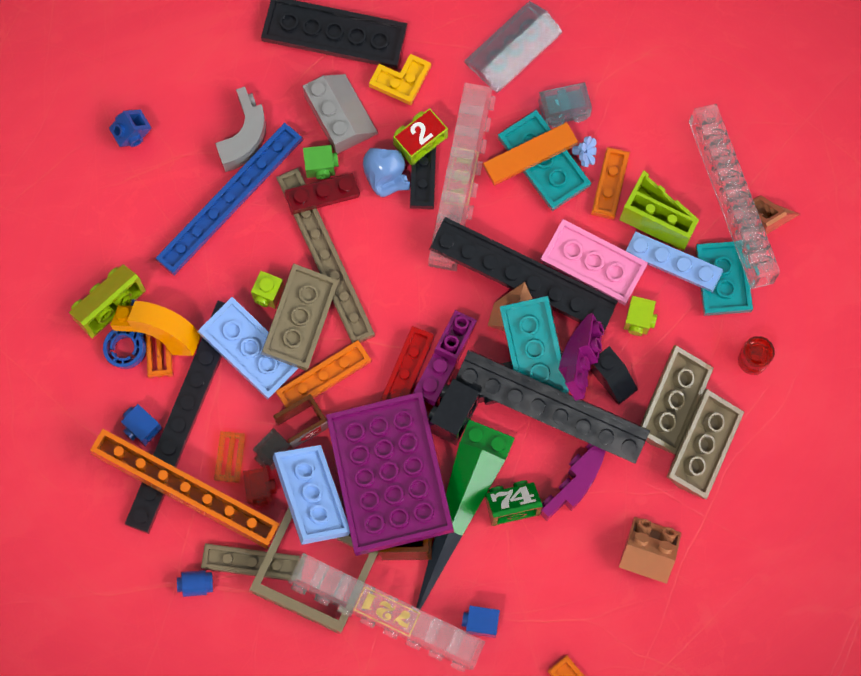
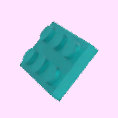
M745 241L697 244L696 256L698 259L723 269V273L713 293L700 288L704 316L752 312L753 305Z

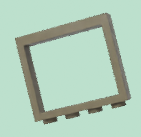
M288 507L249 592L341 634L378 551L366 553L368 558L339 620L261 584L293 519ZM349 534V536L335 538L336 540L353 547L351 534Z

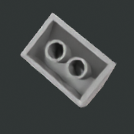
M346 74L323 75L303 85L304 97L335 153L339 154L378 134Z

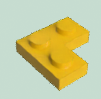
M410 54L400 73L379 64L369 82V87L411 106L431 68V63Z

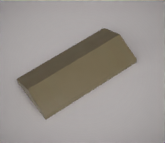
M677 345L673 346L640 426L650 430L646 439L649 444L676 455L714 369Z
M705 389L666 477L678 488L702 499H707L744 411L710 390Z

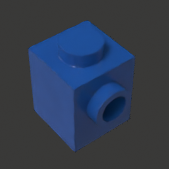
M139 404L135 407H130L123 414L124 419L121 421L125 427L123 432L132 441L137 438L144 446L162 430L160 424Z
M470 606L469 612L464 611L462 627H466V634L496 638L500 610Z

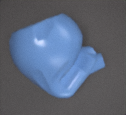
M370 148L363 158V170L371 188L377 195L386 197L397 191L410 190V182L407 180V176L402 174L405 169V160L400 151Z

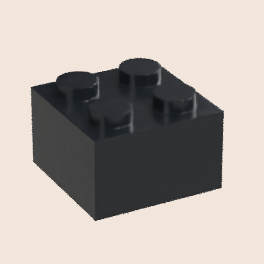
M455 379L452 380L450 385L445 384L440 394L439 406L434 405L428 416L431 432L457 445L468 421L479 404L480 392Z

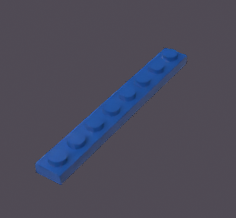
M284 123L156 257L157 262L175 276L303 141L302 136Z

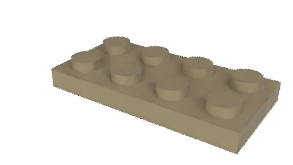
M293 263L261 354L307 371L339 280Z

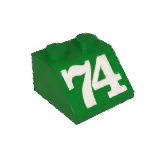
M527 480L516 482L513 484V487L504 489L503 486L489 489L490 493L485 494L492 526L539 516L543 507L534 482L528 483Z

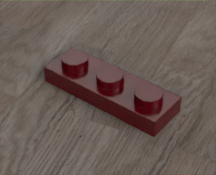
M353 173L287 189L284 193L292 215L359 198L360 196Z

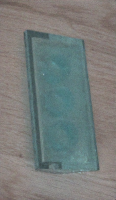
M529 1L475 50L464 63L498 93L562 34V30L546 10Z

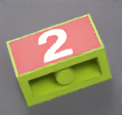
M430 108L425 112L421 111L416 114L412 119L413 122L406 127L403 125L398 128L393 136V145L401 152L411 166L448 138V128Z

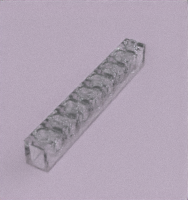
M717 104L695 108L690 117L689 125L750 288L754 289L774 284L780 274V269Z

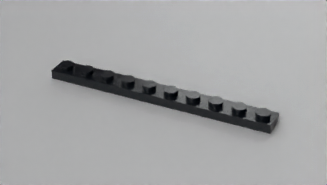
M217 301L211 317L225 304L224 302ZM203 337L153 456L174 467L178 465L222 358ZM142 482L125 525L149 534L165 494Z

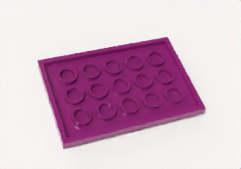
M422 391L326 415L356 556L454 532Z

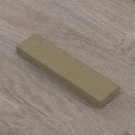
M205 543L201 569L256 576L267 552ZM275 553L264 578L300 582L304 557Z

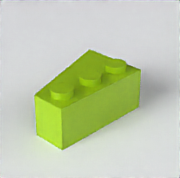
M643 170L623 208L619 220L684 251L699 219L678 200L674 201L665 192L666 189L653 182L649 178V174Z

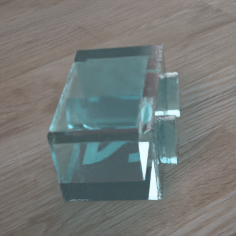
M585 82L539 92V107L542 118L548 126L558 127L565 122L573 120L574 122H581L591 115L592 106Z

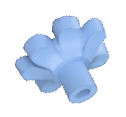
M586 136L583 143H579L578 146L572 148V154L579 155L581 165L584 167H588L589 164L594 165L596 161L593 155L597 153V148L595 147L597 141L591 136Z

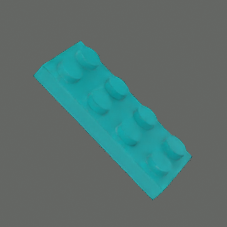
M535 110L498 134V139L505 149L509 151L550 131L551 128L539 112ZM567 150L523 171L551 211H554L591 186L590 180Z
M549 296L500 306L513 369L569 393L570 391L565 384V379L559 371L562 355Z

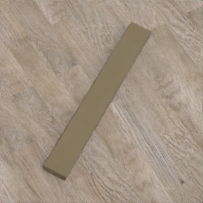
M298 168L276 177L283 194L287 189L306 185ZM317 208L293 214L319 273L339 280L332 301L351 343L357 340L361 343L375 337V333Z

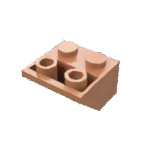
M634 517L619 568L667 584L676 560L681 532L675 531L670 527L654 524L647 519Z

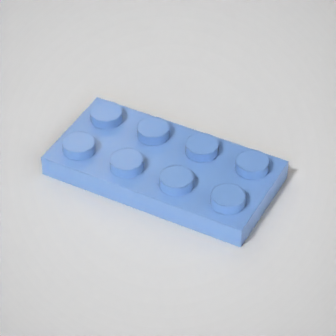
M233 297L198 330V333L267 400L299 369L261 354L268 331Z
M321 445L274 453L273 461L301 545L349 536L348 521Z

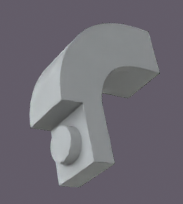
M245 87L236 89L245 115L242 129L235 136L215 143L225 172L246 164L261 148L265 138L266 121L262 104L256 106L253 94H248Z

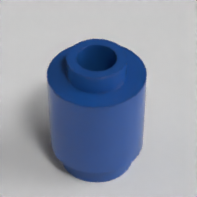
M206 570L181 572V577H177V591L182 592L183 597L202 596L213 592L212 572H206Z

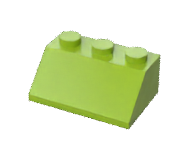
M124 264L119 268L112 269L105 281L94 285L87 297L83 300L79 299L71 307L72 310L69 314L92 339L112 322L118 305L130 306L132 299L136 300L146 291L140 278Z

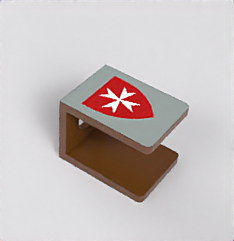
M311 394L273 416L277 426L309 407H312L318 416L319 422L288 439L291 449L296 448L329 428L327 420Z

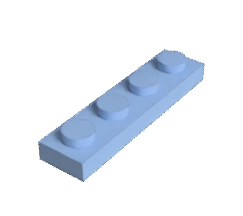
M636 231L626 249V252L648 262V265L712 293L723 273V269Z

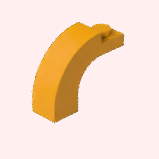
M135 301L133 306L118 305L110 324L114 331L140 332L153 336L160 340L172 355L193 356L201 337L195 327L179 314L160 305L143 301Z

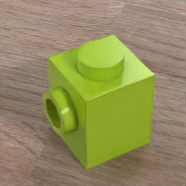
M260 271L251 290L254 302L263 307L269 306L276 309L285 287L283 279Z
M632 296L624 329L636 336L647 335L650 328L654 329L657 320V314H653L656 301Z

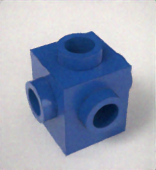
M141 109L123 111L115 117V121L109 127L119 147L138 146L143 142L145 135L152 129Z

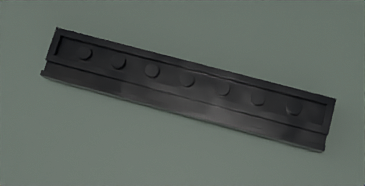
M444 217L429 250L512 290L525 282L533 299L549 296L551 309L580 323L588 314L593 313L597 321L602 323L604 331L618 302L447 217Z
M468 350L455 379L480 392V395L636 464L650 433V430L582 399L575 401L572 395L472 350Z

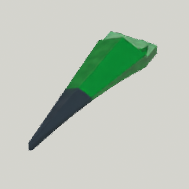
M472 420L468 421L459 442L446 492L454 532L434 538L432 560L428 561L416 606L417 612L422 608L485 498V494L489 491L503 467L514 442V437Z

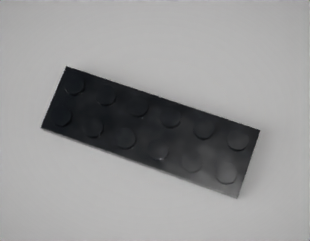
M271 0L261 40L263 42L375 65L381 64L385 67L397 69L408 26L407 23L296 0Z

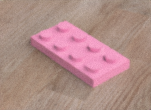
M564 219L540 260L541 263L617 300L624 306L627 304L648 262Z

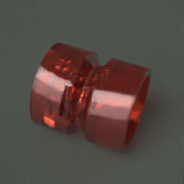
M762 336L750 338L739 353L738 364L740 368L750 375L763 373L775 355V348L772 342Z

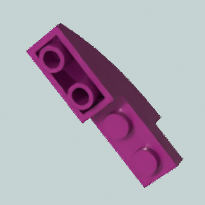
M456 310L454 311L435 347L432 358L413 392L422 391L424 402L433 406L436 405L445 384H448L476 325V319Z
M593 313L588 314L576 328L560 360L559 371L564 377L565 384L575 401L585 398L586 387H588V371L591 369V364L598 363L599 354L602 351L601 339L602 335H604V328L602 323L597 321Z
M589 443L586 446L588 451L583 456L578 454L569 463L571 468L568 474L573 480L567 478L558 487L561 491L555 497L550 495L542 503L543 509L540 514L546 521L564 504L572 511L583 499L597 476L603 462L605 450Z

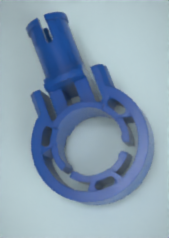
M132 299L130 306H133L134 302L137 300ZM114 330L109 332L103 343V353L107 361L121 369H130L137 366L146 354L144 333ZM131 338L134 343L132 355L136 357L134 359L130 356L119 358L115 352L112 351L110 353V349L115 350L119 340Z

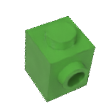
M331 145L303 148L307 178L327 179L331 175H335L334 167H339L337 152L332 153Z

